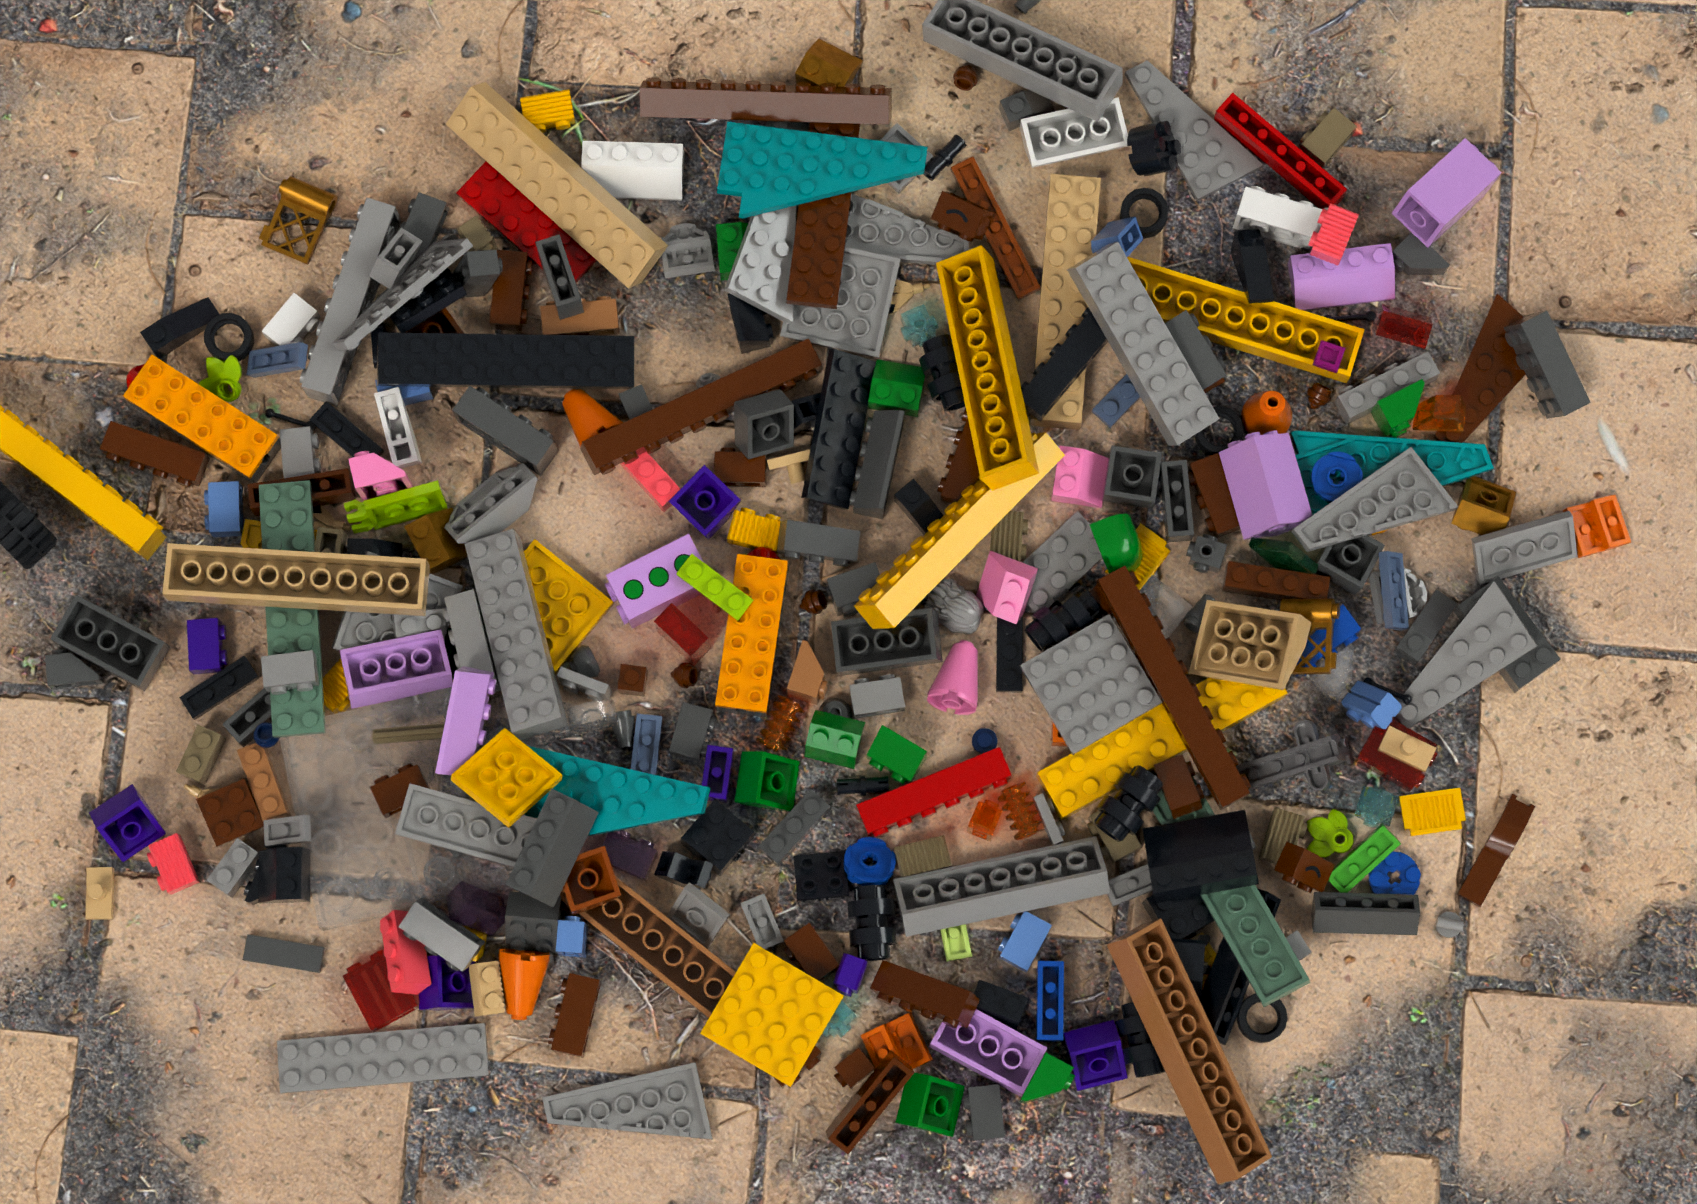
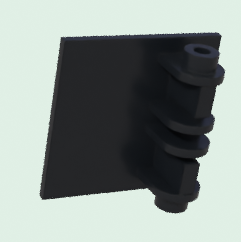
M845 851L794 856L797 901L805 903L807 900L818 899V901H821L824 898L827 901L829 898L841 897L844 899V897L849 896L847 873L843 865Z

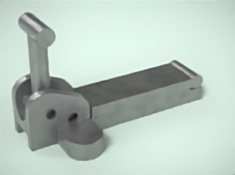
M1301 720L1294 727V735L1298 746L1237 765L1236 768L1240 775L1245 774L1251 785V788L1248 790L1306 773L1310 787L1316 791H1324L1331 785L1329 766L1343 763V766L1353 763L1347 739H1340L1338 735H1330L1320 739L1316 725L1312 721Z

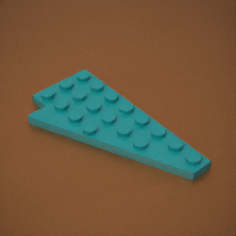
M727 122L717 194L742 197L739 218L743 219L922 175L925 172L928 147Z
M1292 431L1290 433L1297 451L1295 456L1312 515L1330 504L1314 493L1311 484V472L1315 463L1331 452H1344L1351 455L1359 467H1361L1363 480L1410 447L1413 448L1443 487L1494 469L1485 444L1309 431ZM1336 471L1334 475H1330V479L1333 480L1334 484L1344 481L1339 471Z
M528 746L563 775L562 781L553 788L554 790L599 812L588 836L705 813L710 787ZM549 792L524 815L537 819Z

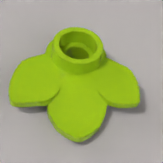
M230 355L224 361L216 357H207L206 369L208 378L201 380L199 385L219 396L224 401L232 402L238 399L241 395L239 380L242 376V368L237 358ZM228 385L232 387V392L228 390Z
M1332 809L1327 819L1315 817L1309 819L1306 823L1308 831L1314 838L1307 847V850L1322 858L1329 857L1334 852L1346 853L1354 844L1353 834L1347 829L1348 820L1338 810ZM1338 836L1345 837V841L1342 844L1336 843Z

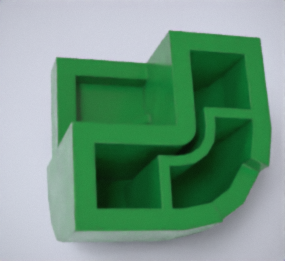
M1117 514L1089 524L1109 574L1123 566H1126L1128 571L1132 570L1135 572L1141 564L1143 551L1130 515Z

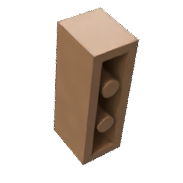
M610 296L597 297L596 301L581 299L584 313L562 320L559 319L554 301L547 302L545 306H540L543 335L606 336L620 334L616 299H611Z
M257 743L238 749L237 752L262 821L291 817L267 748H262Z

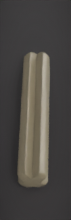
M445 723L374 729L372 733L374 744L442 739Z

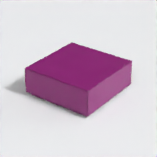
M1321 340L1313 366L1337 373L1345 348Z

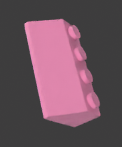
M361 451L355 453L353 458L348 459L355 489L363 501L414 487L404 470L374 452Z

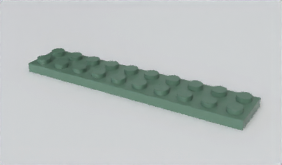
M310 480L259 485L262 549L315 552L312 487ZM265 607L268 656L313 650L317 657L319 686H313V690L300 692L296 688L288 689L287 693L281 695H272L270 692L272 736L279 738L325 734L319 610Z
M1192 777L1194 784L1197 785L1194 777ZM1162 789L1157 794L1161 800L1153 810L1160 825L1215 815L1206 798L1201 799L1202 809L1173 819ZM1256 885L1200 895L1263 1007L1310 983L1309 977Z

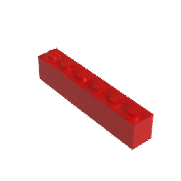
M1234 93L1216 110L1214 120L1319 209L1329 208L1330 203L1338 205L1345 197L1346 187Z
M998 747L856 805L867 835L873 834L877 838L889 832L888 828L898 825V828H902L913 823L912 818L919 815L922 818L932 816L937 813V808L944 805L946 809L954 807L961 803L959 800L966 796H969L970 799L979 797L984 794V789L991 786L994 789L1001 788L1009 784L1007 780L1011 779L1012 775L1001 748Z

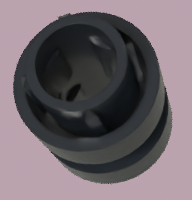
M944 334L923 342L922 347L925 355L919 358L923 374L933 377V381L928 384L932 401H941L946 412L965 407L951 336Z
M1076 586L1071 591L1065 588L1053 597L1056 606L1051 610L1043 605L1031 615L1033 621L1026 626L1025 632L1041 652L1070 637L1069 634L1072 631L1077 630L1079 632L1094 623L1092 618L1100 612V607L1086 588Z
M1140 765L1135 766L1129 774L1122 772L1113 784L1118 790L1114 798L1105 795L1097 806L1100 814L1094 820L1095 825L1117 842L1123 841L1128 833L1135 835L1144 823L1139 815L1143 810L1151 813L1161 800L1157 794L1163 787V783L1154 774Z
M885 885L855 887L854 901L847 902L848 918L856 919L857 929L849 931L850 947L857 948L858 958L866 961L890 959V945L897 944L896 928L888 927L887 917L895 916L894 899L887 898Z
M1134 1003L1121 1005L1123 1019L1116 1021L1119 1037L1127 1036L1129 1048L1122 1049L1125 1065L1133 1064L1136 1078L1164 1073L1165 1069Z

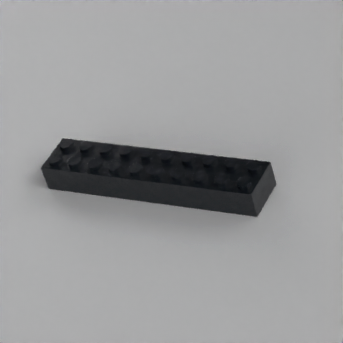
M378 332L377 386L631 389L634 387V336Z

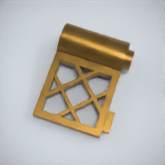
M290 176L287 180L283 179L280 184V202L270 225H264L259 239L263 240L262 246L308 265L324 226L334 211L337 195ZM284 207L292 209L297 219L284 224L281 218ZM299 213H302L305 216L300 218ZM309 218L319 220L316 230L306 234L302 221ZM299 223L303 236L290 241L286 228ZM280 230L283 231L286 243L279 246L269 243L273 233ZM305 239L308 249L305 256L302 257L295 254L292 244ZM289 246L290 251H287L283 248Z
M1333 598L1282 599L1280 611L1300 614L1311 622L1308 640L1316 647L1305 658L1301 655L1302 661L1296 665L1292 674H1331V669H1336L1337 653L1332 652L1333 624L1335 619L1340 617L1339 603H1335ZM1316 630H1326V638L1319 645L1310 638ZM1320 651L1325 657V667H1313L1308 661Z

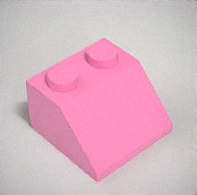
M1060 445L1059 448L1065 456L1056 464L1051 501L1102 508L1108 458L1086 449Z
M990 551L976 597L993 616L1017 624L1025 613L1038 568Z

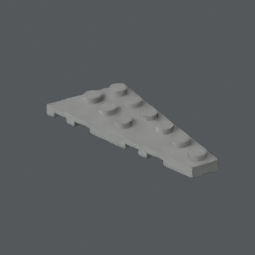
M1148 60L1125 71L1126 78L1151 122L1168 121L1170 123L1174 139L1179 140L1181 144V153L1177 155L1176 166L1197 202L1263 168L1264 165Z
M851 194L845 247L900 258V262L933 265L968 251L969 241L943 229L939 230L919 219L910 218L902 212L873 200Z
M796 206L751 216L724 291L787 324L793 322V304H786L796 231Z
M467 238L433 242L406 269L392 289L387 288L332 344L338 351H351L358 347L366 335L375 330L378 325L409 299H414L420 295L428 283L436 279L440 273L472 248V243Z
M1410 447L1302 522L1291 532L1306 552L1451 512L1456 510L1458 505L1413 448Z
M1495 581L1403 694H1409L1412 697V702L1404 704L1401 699L1398 700L1402 709L1397 714V717L1406 730L1538 646Z
M696 1062L542 1097L548 1124L713 1140Z

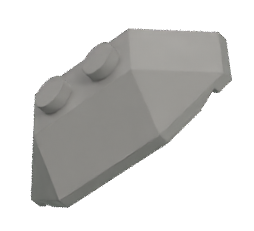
M524 463L517 465V467H510L495 472L456 504L450 515L449 522L446 523L444 528L458 544L472 542L502 532L529 510L538 480L537 477Z

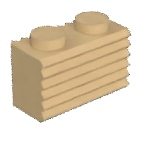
M498 961L475 963L469 966L475 1017L504 1013L506 1010L503 1008L505 1006L503 1003L505 999L502 998L504 994L501 992L503 988L500 982L502 978L500 977L501 973L499 970L501 968L498 966L500 964Z

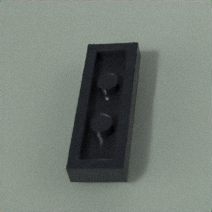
M327 401L309 419L312 424L352 458L355 453L361 451L374 452L379 456L384 452L379 445Z
M1023 615L1017 624L997 617L996 692L1022 693V670L1020 665L1022 664Z
M243 656L179 698L191 717L196 720L258 680L259 676L246 656Z

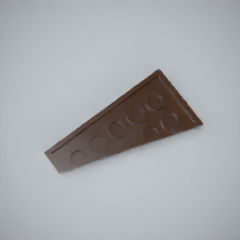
M1498 294L1494 298L1434 435V439L1437 441L1464 443L1526 375L1525 371L1520 369L1516 362V352L1505 339L1506 331L1504 329L1507 325L1524 316Z

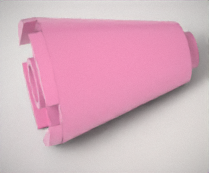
M961 640L959 643L953 644L927 693V701L933 707L944 712L947 711V708L955 709L954 714L958 715L975 713L978 706V650L974 647L973 643Z

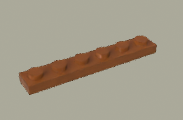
M974 157L952 166L951 172L965 199L994 212L984 236L1017 300L1039 291L1041 287Z

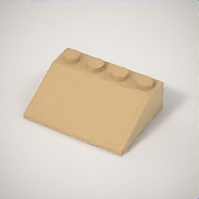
M1207 600L1188 674L1284 690L1306 647L1311 622L1296 613Z

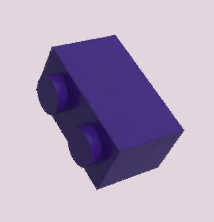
M218 618L187 620L189 671L193 675L218 673L224 669V665L228 664L227 650H223V640H226L227 637L225 624L222 625Z
M707 745L702 786L710 787L708 801L716 799L718 802L727 803L734 758L733 748Z

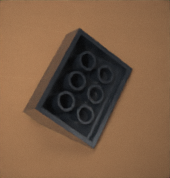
M1245 810L1143 828L1149 873L1156 903L1259 884Z

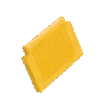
M1140 523L1136 532L1141 542L1143 556L1141 564L1134 573L1139 582L1136 586L1141 592L1171 551L1165 547L1167 543L1164 539Z
M1461 788L1399 796L1404 830L1409 829L1410 836L1462 829L1461 822L1466 821Z

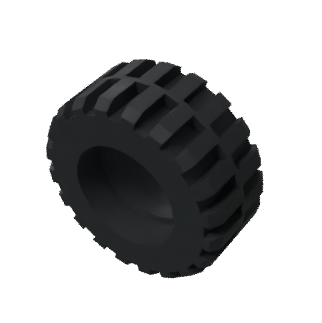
M0 481V544L25 569L32 568L56 545L57 538Z

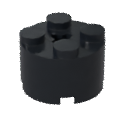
M1168 121L1132 128L1128 133L1127 146H1132L1133 153L1128 154L1129 160L1137 175L1151 176L1176 169L1177 155L1181 153V144L1179 140L1174 139Z

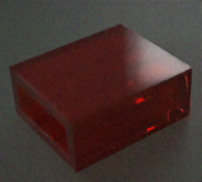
M1382 304L1375 325V333L1381 337L1425 349L1433 324L1431 317Z
M671 603L654 620L657 632L693 666L711 649L709 638L674 604Z
M1393 719L1388 727L1392 726L1431 746H1437L1436 743ZM1375 726L1355 762L1408 792L1413 787L1418 789L1425 775L1422 774V771L1378 751L1387 728L1381 729ZM1434 753L1429 766L1432 765L1438 753Z
M384 950L370 956L371 960L363 965L358 962L346 969L348 973L343 975L369 1028L373 1032L419 1009V1004L414 994L391 992Z

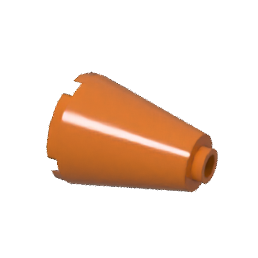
M572 389L564 395L562 405L580 448L582 441L623 423L582 389Z
M1262 391L1252 395L1245 402L1241 420L1244 429L1249 434L1260 432V435L1274 430L1281 434L1286 433L1291 425L1292 410L1287 400L1279 392Z
M500 948L498 958L501 968L506 1013L511 1014V1019L527 1020V1016L533 1014L550 961V953Z

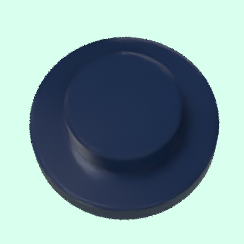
M261 723L254 731V740L262 748H270L279 740V738L272 736V723Z
M981 728L973 734L972 745L977 752L983 754L995 749L997 746V736L991 729Z

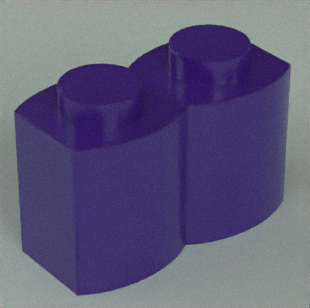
M843 953L833 981V986L837 987V992L851 997L852 993L858 994L868 965L866 960Z

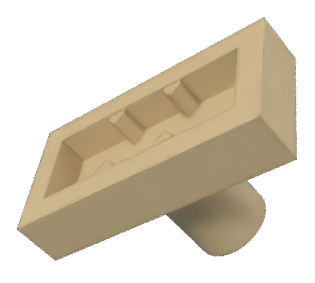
M810 449L766 460L768 469L786 466L790 483L802 482L805 480L801 462L808 461Z
M1389 726L1379 745L1378 751L1422 772H1426L1436 747Z
M87 867L85 919L113 920L114 868Z

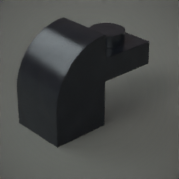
M662 851L654 875L681 887H685L690 882L701 890V888L705 889L706 884L711 878L713 864L705 860H692L677 852Z

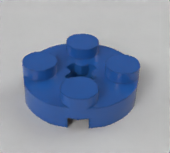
M1336 451L1323 456L1315 463L1311 472V484L1314 493L1329 503L1363 481L1361 467H1359L1351 455L1344 452ZM1336 471H1339L1340 476L1344 478V481H1339L1338 484H1334L1333 480L1330 479V475H1334Z
M874 837L858 839L857 843L852 846L850 845L846 849L843 865L848 880L861 886L886 885L895 870V853L893 850L891 852L886 846L887 843L881 839ZM867 858H872L873 863L876 864L868 866L863 862H866Z
M1393 851L1368 873L1369 887L1371 892L1375 894L1414 895L1420 884L1421 873L1411 857L1404 853ZM1389 871L1391 873L1396 871L1400 874L1398 876L1401 880L1399 884L1397 882L1393 884L1388 882L1390 879L1387 875Z

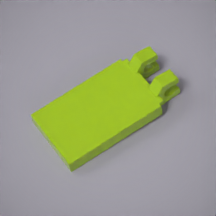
M438 480L364 500V502H359L355 499L344 503L346 512H350L353 509L358 510L346 515L348 522L362 521L358 525H351L354 534L370 531L373 527L374 530L418 519L426 514L448 509Z

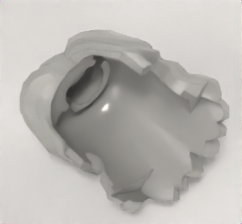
M954 579L941 580V583H938L932 589L935 594L928 595L929 600L926 601L924 608L936 610L938 622L944 627L949 628L951 632L974 633L980 625L981 614L983 613L981 601L973 592L965 590L963 586H959Z

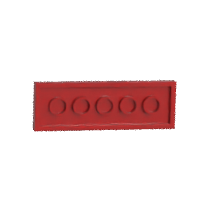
M487 161L456 192L459 198L521 252H527L529 259L533 260L542 270L535 242L559 234L576 283L597 261Z

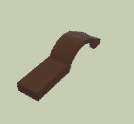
M1511 794L1496 827L1481 849L1457 893L1458 896L1478 907H1481L1504 863L1521 837L1535 808L1532 804L1527 806L1518 801L1515 794Z

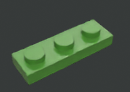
M1382 823L1334 867L1328 881L1340 893H1348L1401 844L1400 841Z

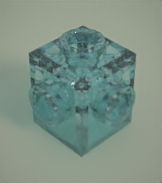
M924 304L901 314L903 327L900 330L906 342L910 340L912 347L917 345L922 347L923 342L936 337L935 329L939 328L933 314L929 316Z
M1363 786L1355 816L1364 820V825L1372 828H1378L1382 823L1385 826H1390L1398 796L1383 789Z
M841 1001L833 1015L837 1016L839 1021L837 1023L829 1021L822 1033L826 1038L829 1035L833 1039L837 1035L842 1038L852 1029L850 1023L856 1018V1015L843 1001Z

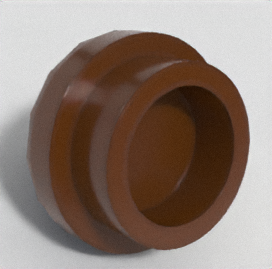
M972 65L958 67L954 72V84L957 88L968 91L976 86L978 75Z
M1314 382L1312 387L1307 389L1310 408L1318 409L1320 406L1329 403L1332 390Z
M811 589L806 591L799 607L808 613L816 615L822 613V610L827 608V600L820 589Z
M681 663L670 675L681 688H689L697 683L698 669L696 666H692L691 663Z

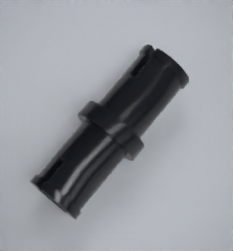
M954 135L942 149H938L935 152L936 156L925 166L924 176L933 181L946 166L949 167L953 163L956 155L967 146L965 141L960 136Z
M860 775L859 778L836 779L837 795L860 794V796H866V793L889 792L888 776L865 778V775Z

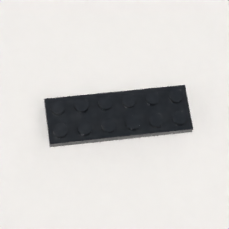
M829 349L801 498L843 510L849 509L876 361L841 350Z

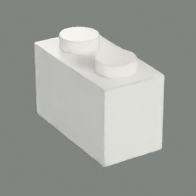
M293 293L265 326L262 333L276 346L298 342L303 343L304 336L317 328L321 316L316 309Z

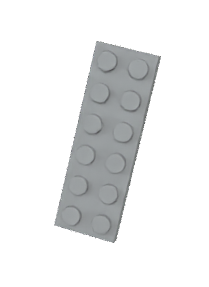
M409 783L395 834L514 867L536 822V818L523 815L508 828L478 802Z

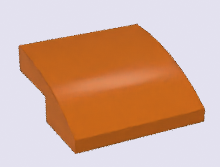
M1616 494L1594 499L1588 503L1568 507L1563 510V512L1570 511L1573 515L1578 558L1631 543Z
M911 1012L860 1035L875 1068L878 1067L890 1051H893L911 1065L912 1069L933 1060Z

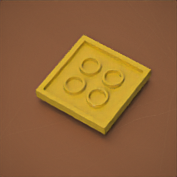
M504 728L451 775V781L509 828L541 800L551 788L553 789L562 781L563 775Z

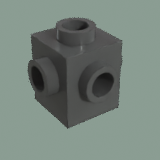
M1203 534V537L1197 536L1195 542L1190 541L1186 556L1191 557L1189 565H1192L1193 569L1198 572L1208 573V571L1218 573L1227 544L1217 542L1218 538L1211 535Z

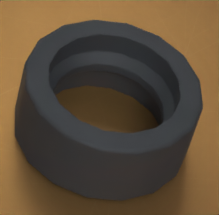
M1140 188L1127 194L1123 200L1120 220L1130 218V207L1137 200L1146 199L1155 203L1159 211L1157 221L1149 227L1139 226L1143 239L1161 232L1166 224L1169 210L1166 200L1160 193L1154 189Z
M222 313L214 317L207 324L204 331V343L213 357L226 361L230 355H233L238 361H241L249 355L253 348L254 334L248 322L241 316L233 313ZM226 324L237 325L244 334L242 345L233 352L221 351L217 348L214 341L216 331Z
M1213 407L1218 417L1226 418L1233 426L1234 434L1229 443L1242 440L1244 428L1239 415L1228 407ZM1204 429L1195 434L1196 443L1208 455L1219 454V452L1228 448L1227 444L1217 446L1208 442Z
M1255 993L1246 998L1240 1006L1236 1017L1238 1028L1250 1041L1258 1043L1270 1042L1279 1037L1286 1028L1287 1011L1280 999L1269 1004L1277 1013V1023L1273 1030L1267 1033L1255 1032L1247 1023L1248 1010L1252 1005L1260 1003Z

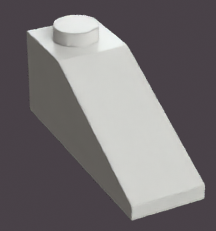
M396 387L374 393L392 464L400 469L421 464L418 445L400 388Z

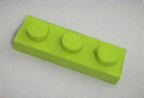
M693 554L689 556L676 573L678 577L737 621H739L754 601Z

